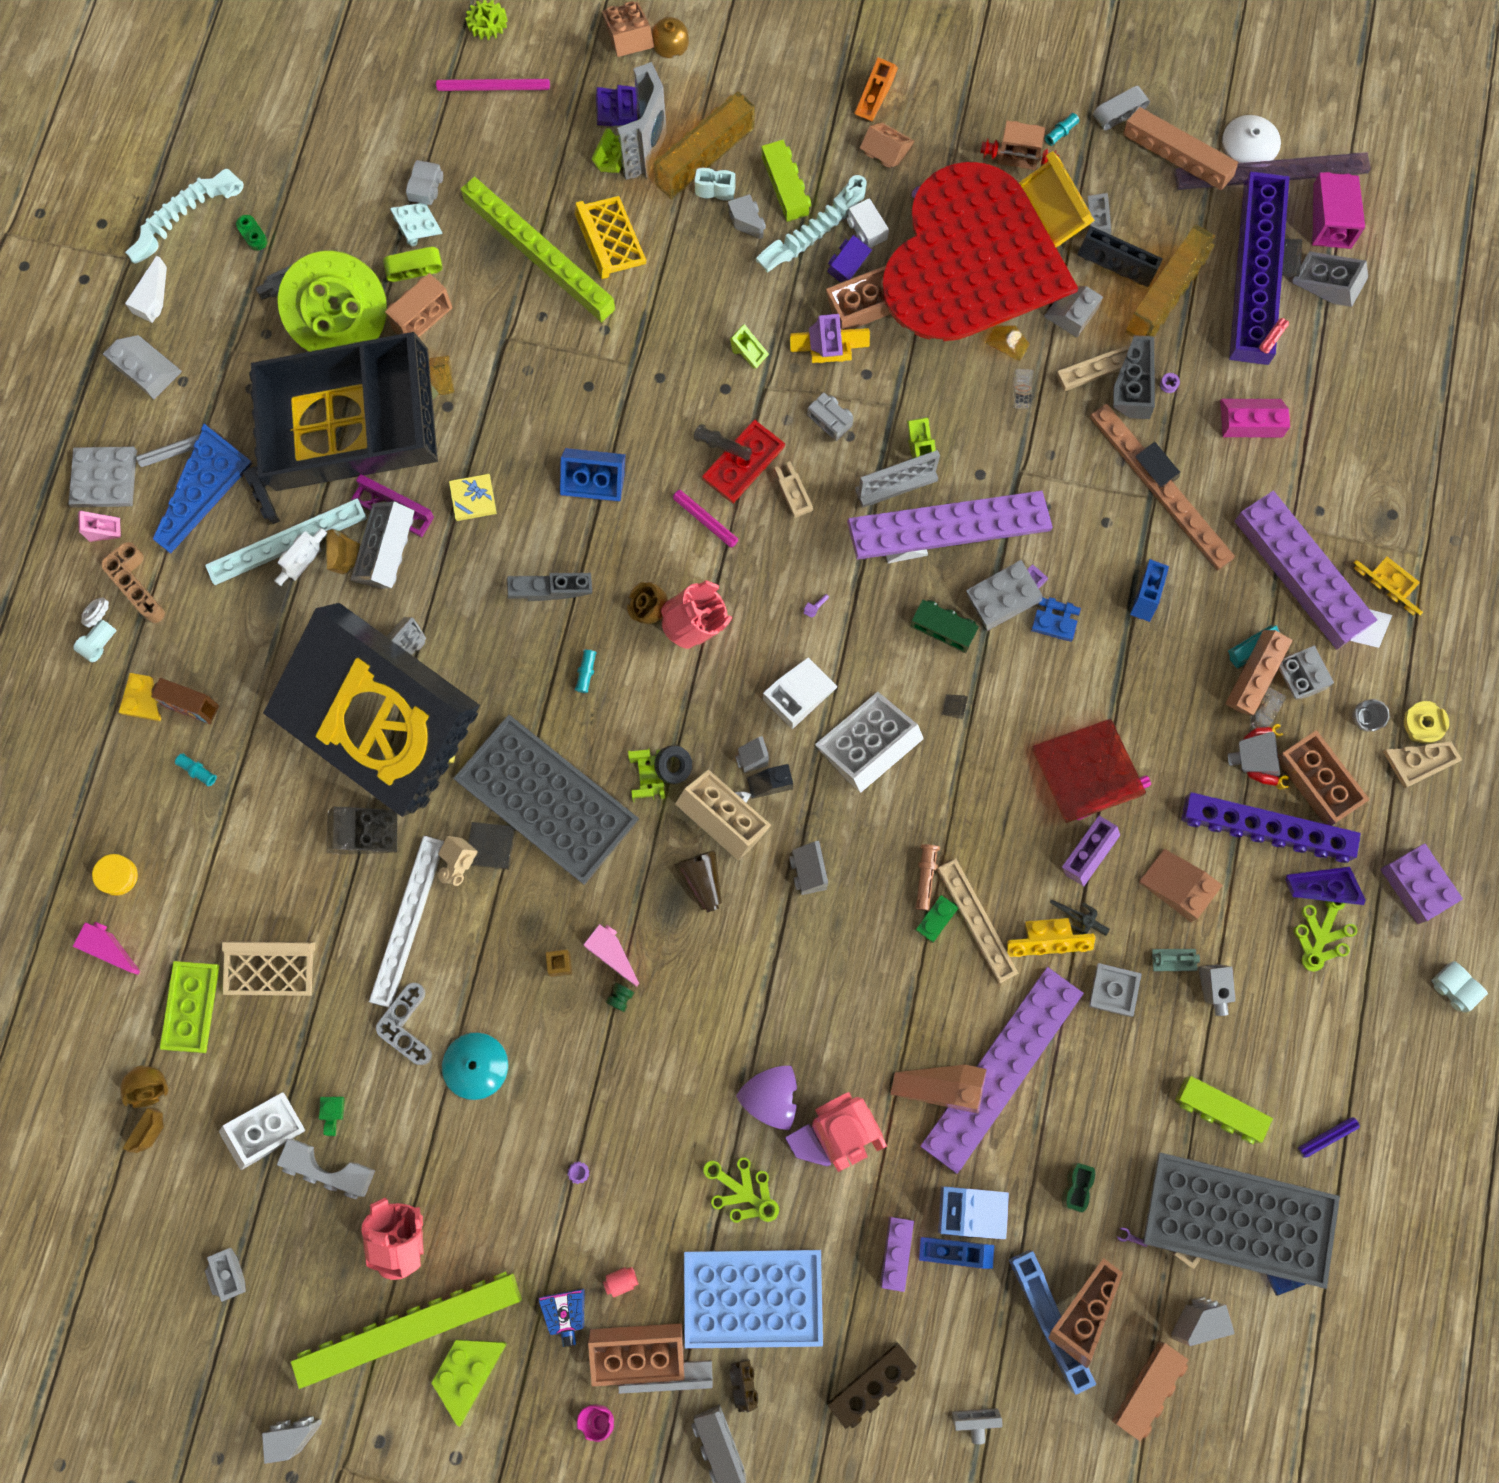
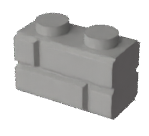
M822 393L807 409V416L835 441H838L853 426L854 418H852V413L846 408L842 409L838 405L836 398L832 395L828 396Z

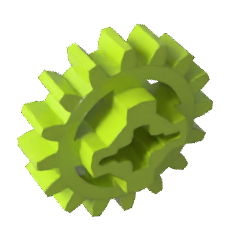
M483 0L481 4L479 1H476L477 6H470L471 11L466 12L467 17L465 19L469 32L472 31L474 37L479 35L480 40H482L486 36L487 40H490V36L496 39L497 33L503 34L502 28H507L506 22L508 20L505 9L501 8L500 3L494 5L493 0L489 3Z

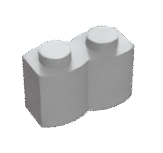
M416 160L406 189L409 201L431 205L434 199H437V187L443 181V171H441L439 164Z

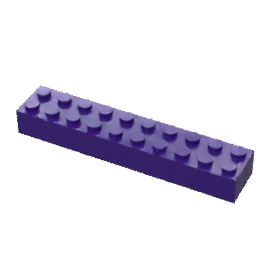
M1250 172L1243 186L1229 360L1269 365L1276 355L1277 342L1269 353L1260 351L1259 347L1279 320L1289 176Z

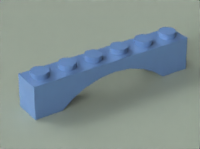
M1027 1250L1009 1259L1070 1391L1077 1395L1095 1386L1096 1382L1089 1368L1084 1367L1048 1338L1062 1316L1034 1252Z

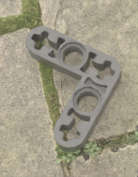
M410 983L380 1019L376 1026V1032L382 1039L413 1063L426 1065L432 1058L431 1050L402 1027L425 997V989L422 985ZM417 988H419V997H412V999L409 1001L413 1003L412 1006L402 1001L404 997L407 1000L411 997V989L416 990ZM398 1005H405L407 1009L403 1017H397L395 1014V1009ZM391 1023L390 1029L397 1033L395 1037L387 1032L383 1034L384 1029L382 1026ZM401 1036H408L410 1039V1044L406 1048H401L398 1044ZM413 1047L419 1051L425 1050L424 1055L426 1058L424 1060H417L418 1055L415 1052L411 1051L410 1055L408 1052Z

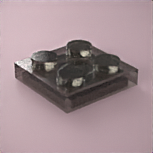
M472 822L469 844L478 852L470 866L509 870L515 829L512 826Z

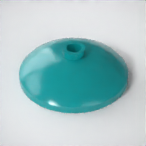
M484 1033L465 1034L453 1041L444 1054L442 1061L444 1081L448 1088L459 1097L469 1100L487 1098L497 1092L503 1085L508 1073V1057L503 1046L492 1036ZM475 1061L476 1068L471 1070L469 1064Z

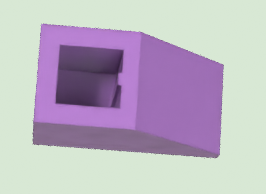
M809 1124L785 1137L796 1158L823 1166L831 1165L813 1127L811 1128Z

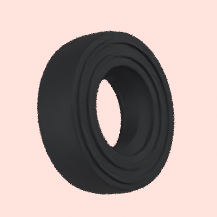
M667 746L656 755L654 762L655 772L666 783H681L691 773V756L680 746ZM672 756L678 758L680 762V767L675 773H671L667 769V761Z

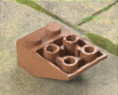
M629 1L618 7L610 6L602 11L617 57L654 48L650 25L638 1Z

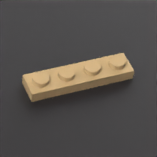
M1130 345L1057 371L1056 376L1064 392L1119 372Z

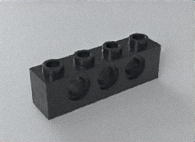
M1093 226L1088 230L1077 254L1085 260L1096 263L1105 269H1109L1148 288L1163 258Z

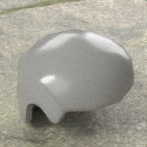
M1376 699L1365 700L1359 703L1352 714L1357 727L1367 732L1385 727L1390 718L1387 706L1384 702Z

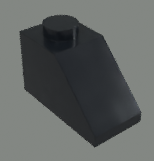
M789 764L768 768L747 778L752 799L793 790V780Z

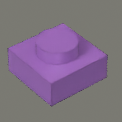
M1033 564L1027 569L1038 589L1048 580V577Z

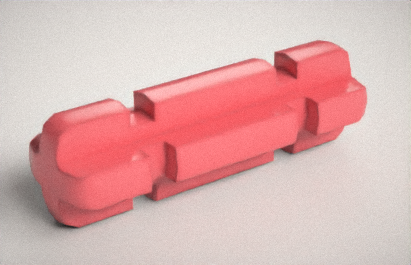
M1280 318L1277 321L1276 325L1261 343L1260 351L1269 353L1289 325L1287 320Z

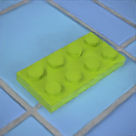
M173 962L160 1050L206 1053L220 965Z

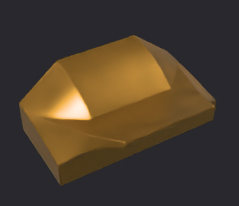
M334 529L327 530V570L342 575L346 574L355 566L361 544Z
M147 1108L123 1146V1149L128 1152L139 1153L151 1148L164 1128L163 1113L154 1108Z

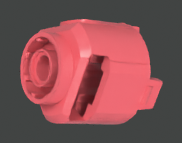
M707 580L700 584H692L663 605L661 609L663 616L662 628L668 639L682 648L690 649L695 645L704 643L727 627L732 617L730 615L727 616L726 606L720 595L716 592L719 589V585Z
M850 1092L815 1109L818 1117L813 1120L812 1127L830 1163L833 1162L838 1172L850 1166L847 1158L853 1165L868 1157L864 1145L872 1142L877 1152L887 1147L883 1134L863 1098H852Z
M386 1197L370 1205V1214L362 1224L365 1262L368 1268L377 1270L386 1279L397 1280L407 1277L421 1266L420 1255L424 1253L423 1216L420 1213V1207L414 1208L400 1203L389 1204Z

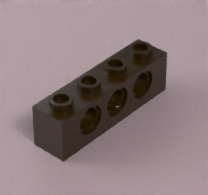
M897 1342L827 1402V1405L845 1429L849 1426L854 1428L862 1421L861 1416L866 1411L871 1413L880 1405L879 1400L885 1395L890 1397L897 1391V1384L902 1380L905 1382L910 1380L916 1374L914 1370L917 1366ZM893 1365L897 1367L895 1377L888 1378L885 1376V1370L888 1366ZM871 1381H877L880 1384V1388L876 1393L867 1391V1386ZM855 1396L862 1399L861 1406L856 1409L849 1406L850 1399Z

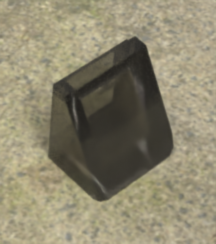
M946 694L942 715L963 719L968 696Z

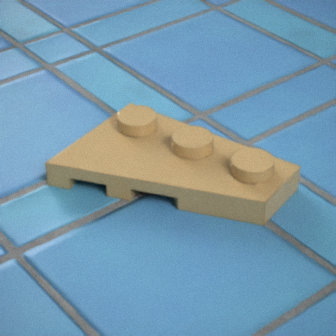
M1452 742L1383 751L1404 789L1462 761Z

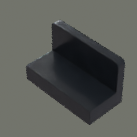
M1153 442L1136 455L1138 462L1159 487H1163L1172 480L1174 482L1179 478L1181 472L1156 442Z

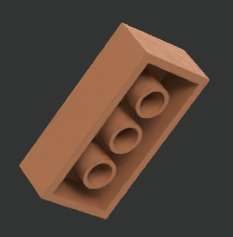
M1317 730L1278 756L1279 765L1326 825L1332 826L1370 800Z

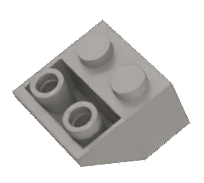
M1315 646L1283 658L1279 666V670L1295 700L1307 698L1324 691L1334 683Z
M314 1416L300 1418L299 1421H295L293 1424H291L290 1420H284L271 1425L268 1431L262 1433L264 1464L289 1460L300 1453L322 1424L321 1419L314 1420Z

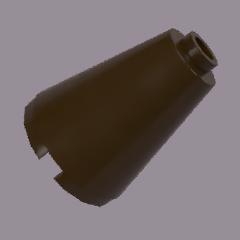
M712 850L674 864L676 871L700 909H706L707 913L719 909L718 904H721L722 900L715 851Z

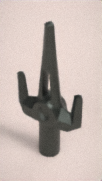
M1050 900L1052 905L1082 924V929L1071 925L1072 930L1080 934H1087L1090 928L1105 936L1108 934L1110 928L1095 921L1098 914L1097 910L1082 903V906L1090 911L1088 914H1084L1054 900ZM1069 911H1072V912H1074V913H1076V914L1082 916V918L1080 919V918L1076 917L1075 915H1073V914L1070 913Z

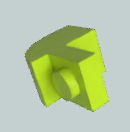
M928 417L907 420L908 443L912 458L914 459L936 451L935 440L931 438Z

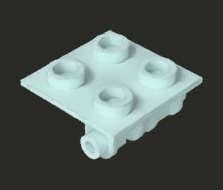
M418 203L390 208L394 221L398 223L402 235L407 239V244L416 246L418 238L442 234L440 227L426 204Z

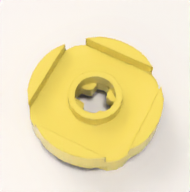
M1422 701L1416 703L1405 712L1404 727L1412 741L1431 744L1437 742L1445 735L1449 728V718L1443 708L1440 709L1433 702ZM1424 718L1431 722L1428 727L1422 724Z

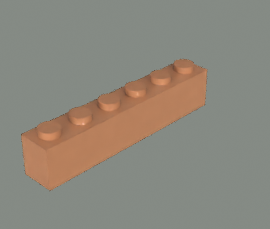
M1141 107L1126 122L1124 136L1219 190H1222L1235 175L1238 161Z

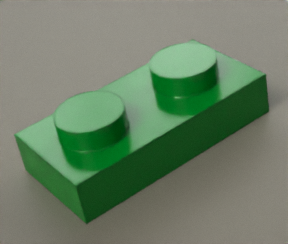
M941 895L915 931L934 943L958 910V907Z

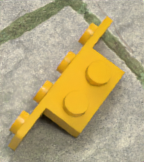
M869 328L841 330L842 356L822 357L820 353L811 350L809 332L791 333L790 351H810L812 363L852 360L851 348L870 346Z
M1386 556L1373 572L1357 559L1353 562L1356 564L1354 569L1363 576L1366 573L1373 578L1370 582L1379 589L1385 587L1389 591L1387 595L1396 602L1399 599L1406 605L1403 608L1412 615L1415 613L1421 615L1423 613L1406 599L1420 582Z
M1069 918L1025 921L1028 939L1008 940L1007 942L1009 957L1053 953L1063 954L1066 952L1093 950L1095 935L1093 933L1073 935Z

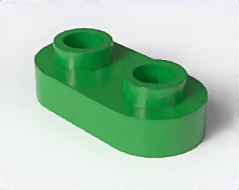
M251 215L240 216L236 221V227L248 246L255 251L264 249L267 245V238L256 220Z

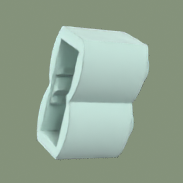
M699 168L696 170L695 194L702 198L716 197L725 201L734 199L736 188L735 173L727 170L714 171L710 168Z
M1456 961L1448 963L1431 980L1435 990L1441 995H1446L1450 999L1452 1007L1459 1012L1466 1013L1471 1011L1488 994L1483 986L1473 979Z

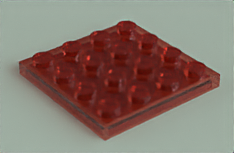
M1112 719L1032 747L1065 823L1146 794Z

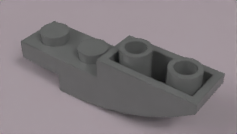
M591 573L507 576L508 599L527 598L528 601H546L592 594Z

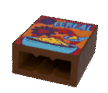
M159 678L152 688L151 697L165 708L210 725L219 708V705L208 695L163 678Z

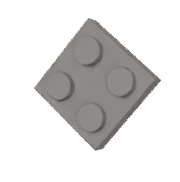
M1098 963L1089 1007L1133 1017L1141 973Z

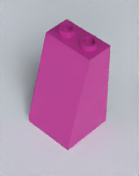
M1320 172L1313 184L1312 245L1352 249L1365 229L1359 176Z

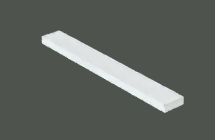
M427 836L422 838L369 1002L389 1008L393 1004L440 860L438 853L444 841Z

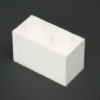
M870 198L849 208L847 222L851 228L855 229L857 238L871 248L887 240L889 229Z

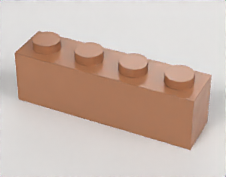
M1263 630L1225 705L1241 714L1254 715L1293 640L1276 630Z
M1159 1341L1112 1419V1422L1137 1440L1145 1439L1152 1429L1150 1424L1155 1417L1158 1418L1164 1409L1162 1404L1166 1397L1169 1398L1174 1393L1176 1380L1185 1374L1188 1365H1186L1188 1359L1166 1343Z

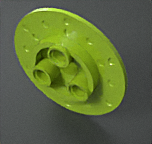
M325 250L305 255L288 269L279 287L278 309L282 323L289 335L300 346L310 352L378 339L387 317L385 313L387 310V300L378 277L364 262L347 253ZM315 285H322L325 293H318L315 290ZM331 297L337 298V303L332 301ZM348 302H354V303H356L357 306H358V309H357V310H351V309H349L347 303H348ZM324 320L328 322L329 327L322 328L319 325V321Z

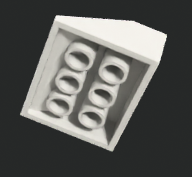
M876 692L817 742L815 746L840 774L861 793L922 741L923 736L917 723L883 695Z

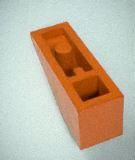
M879 57L877 58L855 115L869 121L874 120L897 73L898 67L895 64Z

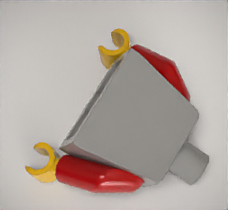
M1276 724L1272 728H1254L1245 735L1243 740L1239 742L1240 752L1228 753L1229 766L1242 764L1244 774H1247L1250 779L1262 784L1276 786L1280 790L1288 788L1289 786L1282 784V780H1288L1289 777H1278L1280 775L1276 739L1280 738L1283 733L1278 734L1275 730L1279 729L1281 725Z

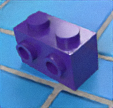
M854 235L850 240H844L839 247L842 250L838 256L834 254L828 262L830 267L827 272L840 283L850 280L872 251L871 248Z

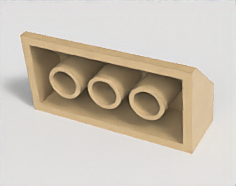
M709 769L687 786L675 803L676 806L738 861L752 849L771 827L769 822Z

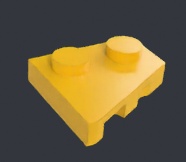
M129 674L119 709L120 714L161 721V715L157 707L158 702L151 697L154 686L153 678L146 675Z

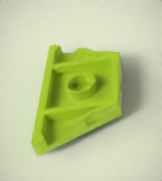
M456 1340L433 1379L432 1385L457 1426L460 1427L507 1343L478 1340Z

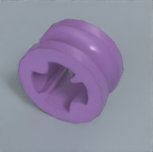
M1174 373L1164 375L1160 381V388L1166 393L1176 391L1180 384L1179 377ZM1167 380L1169 382L1173 381L1174 384L1172 386L1166 385Z

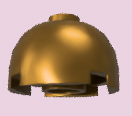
M665 17L659 20L653 27L652 39L654 50L661 57L673 58L674 55L678 54L681 56L688 49V30L679 19Z
M641 582L635 586L629 595V598H631L630 605L627 604L629 616L632 620L643 624H652L660 621L663 618L661 609L668 601L665 591L651 582Z
M137 1066L123 1078L120 1086V1095L124 1106L128 1107V1103L133 1104V1108H142L159 1102L158 1097L163 1094L166 1096L169 1089L164 1075L158 1069L148 1066Z

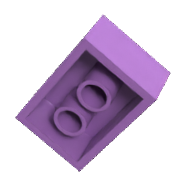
M1425 843L1380 869L1417 924L1430 920L1463 900Z

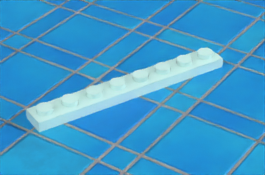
M357 498L208 563L205 566L212 583L217 585L280 557L283 552L291 548L294 540L305 531L312 537L320 528L325 531L330 529L340 531L367 519Z

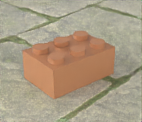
M429 273L425 277L420 278L413 288L405 291L399 300L390 304L385 313L393 331L397 335L415 332L420 337L453 307L446 288Z

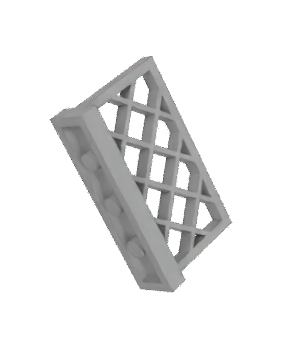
M938 450L861 477L860 485L855 487V492L862 508L937 482L936 469L940 458Z

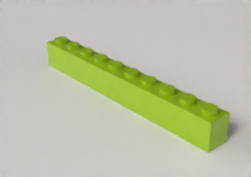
M475 176L461 188L464 202L601 323L615 311L614 298Z
M503 1272L493 1276L494 1281L486 1284L485 1280L473 1284V1290L464 1293V1290L460 1289L450 1293L451 1298L442 1301L441 1297L428 1302L429 1307L421 1310L420 1306L407 1310V1316L399 1318L397 1314L384 1319L386 1324L377 1327V1324L374 1323L364 1327V1333L355 1336V1333L351 1332L341 1336L342 1341L333 1344L331 1340L319 1345L320 1350L311 1353V1349L298 1353V1359L291 1361L298 1388L301 1389L522 1301L514 1274L507 1275V1272Z

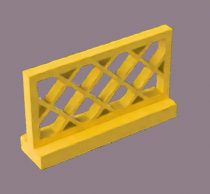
M619 196L584 204L583 201L576 202L574 214L601 279L608 278L610 273L646 264V258ZM617 204V213L607 209L608 205ZM597 209L601 213L599 217L591 215L589 210ZM604 213L614 217L611 223L601 219ZM616 219L625 223L623 229L614 225ZM598 224L608 228L605 234L597 230ZM611 229L620 233L618 239L608 236ZM623 235L632 239L631 245L621 242ZM605 240L615 244L612 250L604 247L603 243ZM617 246L627 249L625 256L615 252ZM630 251L637 254L640 259L632 260L628 258ZM613 256L622 261L620 264L612 266L610 259Z

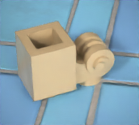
M447 836L438 853L447 862V868L442 867L438 872L439 881L455 886L460 885L464 879L463 873L465 869H469L478 852L463 838Z

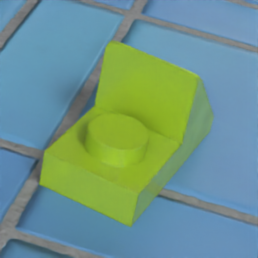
M745 324L730 338L732 352L734 354H741L752 368H757L769 355Z

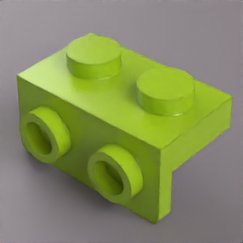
M610 128L605 129L592 156V161L600 172L619 173L622 167L621 145L619 143V136L614 135Z

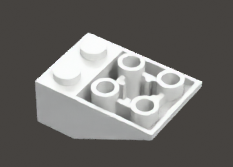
M807 658L763 693V700L793 729L828 697L837 686Z

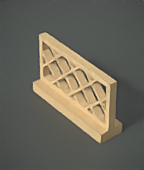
M222 942V951H224L223 995H312L315 942ZM230 955H238L244 961L236 970L230 964ZM243 955L251 956L248 959H246ZM255 956H260L266 962L258 970L249 962ZM277 956H282L288 962L280 970L271 962ZM299 956H307V966L300 970L293 961ZM245 965L254 972L247 981L238 973ZM267 965L276 972L269 981L260 973ZM289 965L298 973L291 981L282 974ZM236 976L243 985L238 990H229L230 980ZM256 976L265 984L260 990H254L249 985ZM278 976L287 984L282 990H276L271 985ZM300 976L306 981V991H298L293 986V983ZM288 987H290L293 991H285V990H286Z

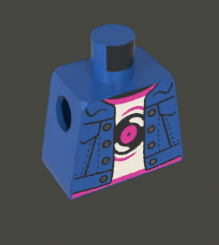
M584 1288L540 1297L539 1303L550 1335L561 1333L563 1347L576 1345L574 1331L584 1328Z

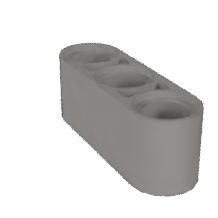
M1135 86L1098 106L1093 112V116L1103 130H1108L1129 119L1139 107L1145 109L1149 105L1150 100L1139 86Z

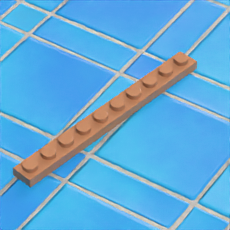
M1105 404L1092 413L1090 419L1218 571L1235 558L1234 554L1172 480L1163 487H1159L1138 462L1136 455L1145 448L1109 405Z

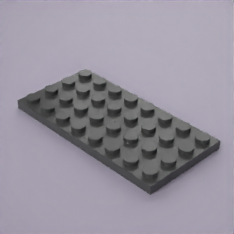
M510 715L505 718L453 778L583 885L588 882L639 821L636 815Z
M1159 1152L1142 1244L1327 1289L1340 1196Z

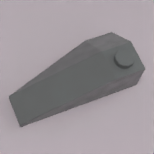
M1152 336L1133 337L1113 388V407L1128 418L1150 419L1155 408L1154 337Z

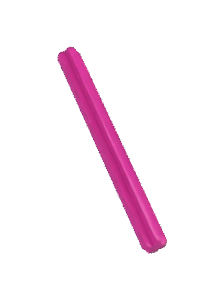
M549 79L436 80V88L438 91L549 90L550 81Z

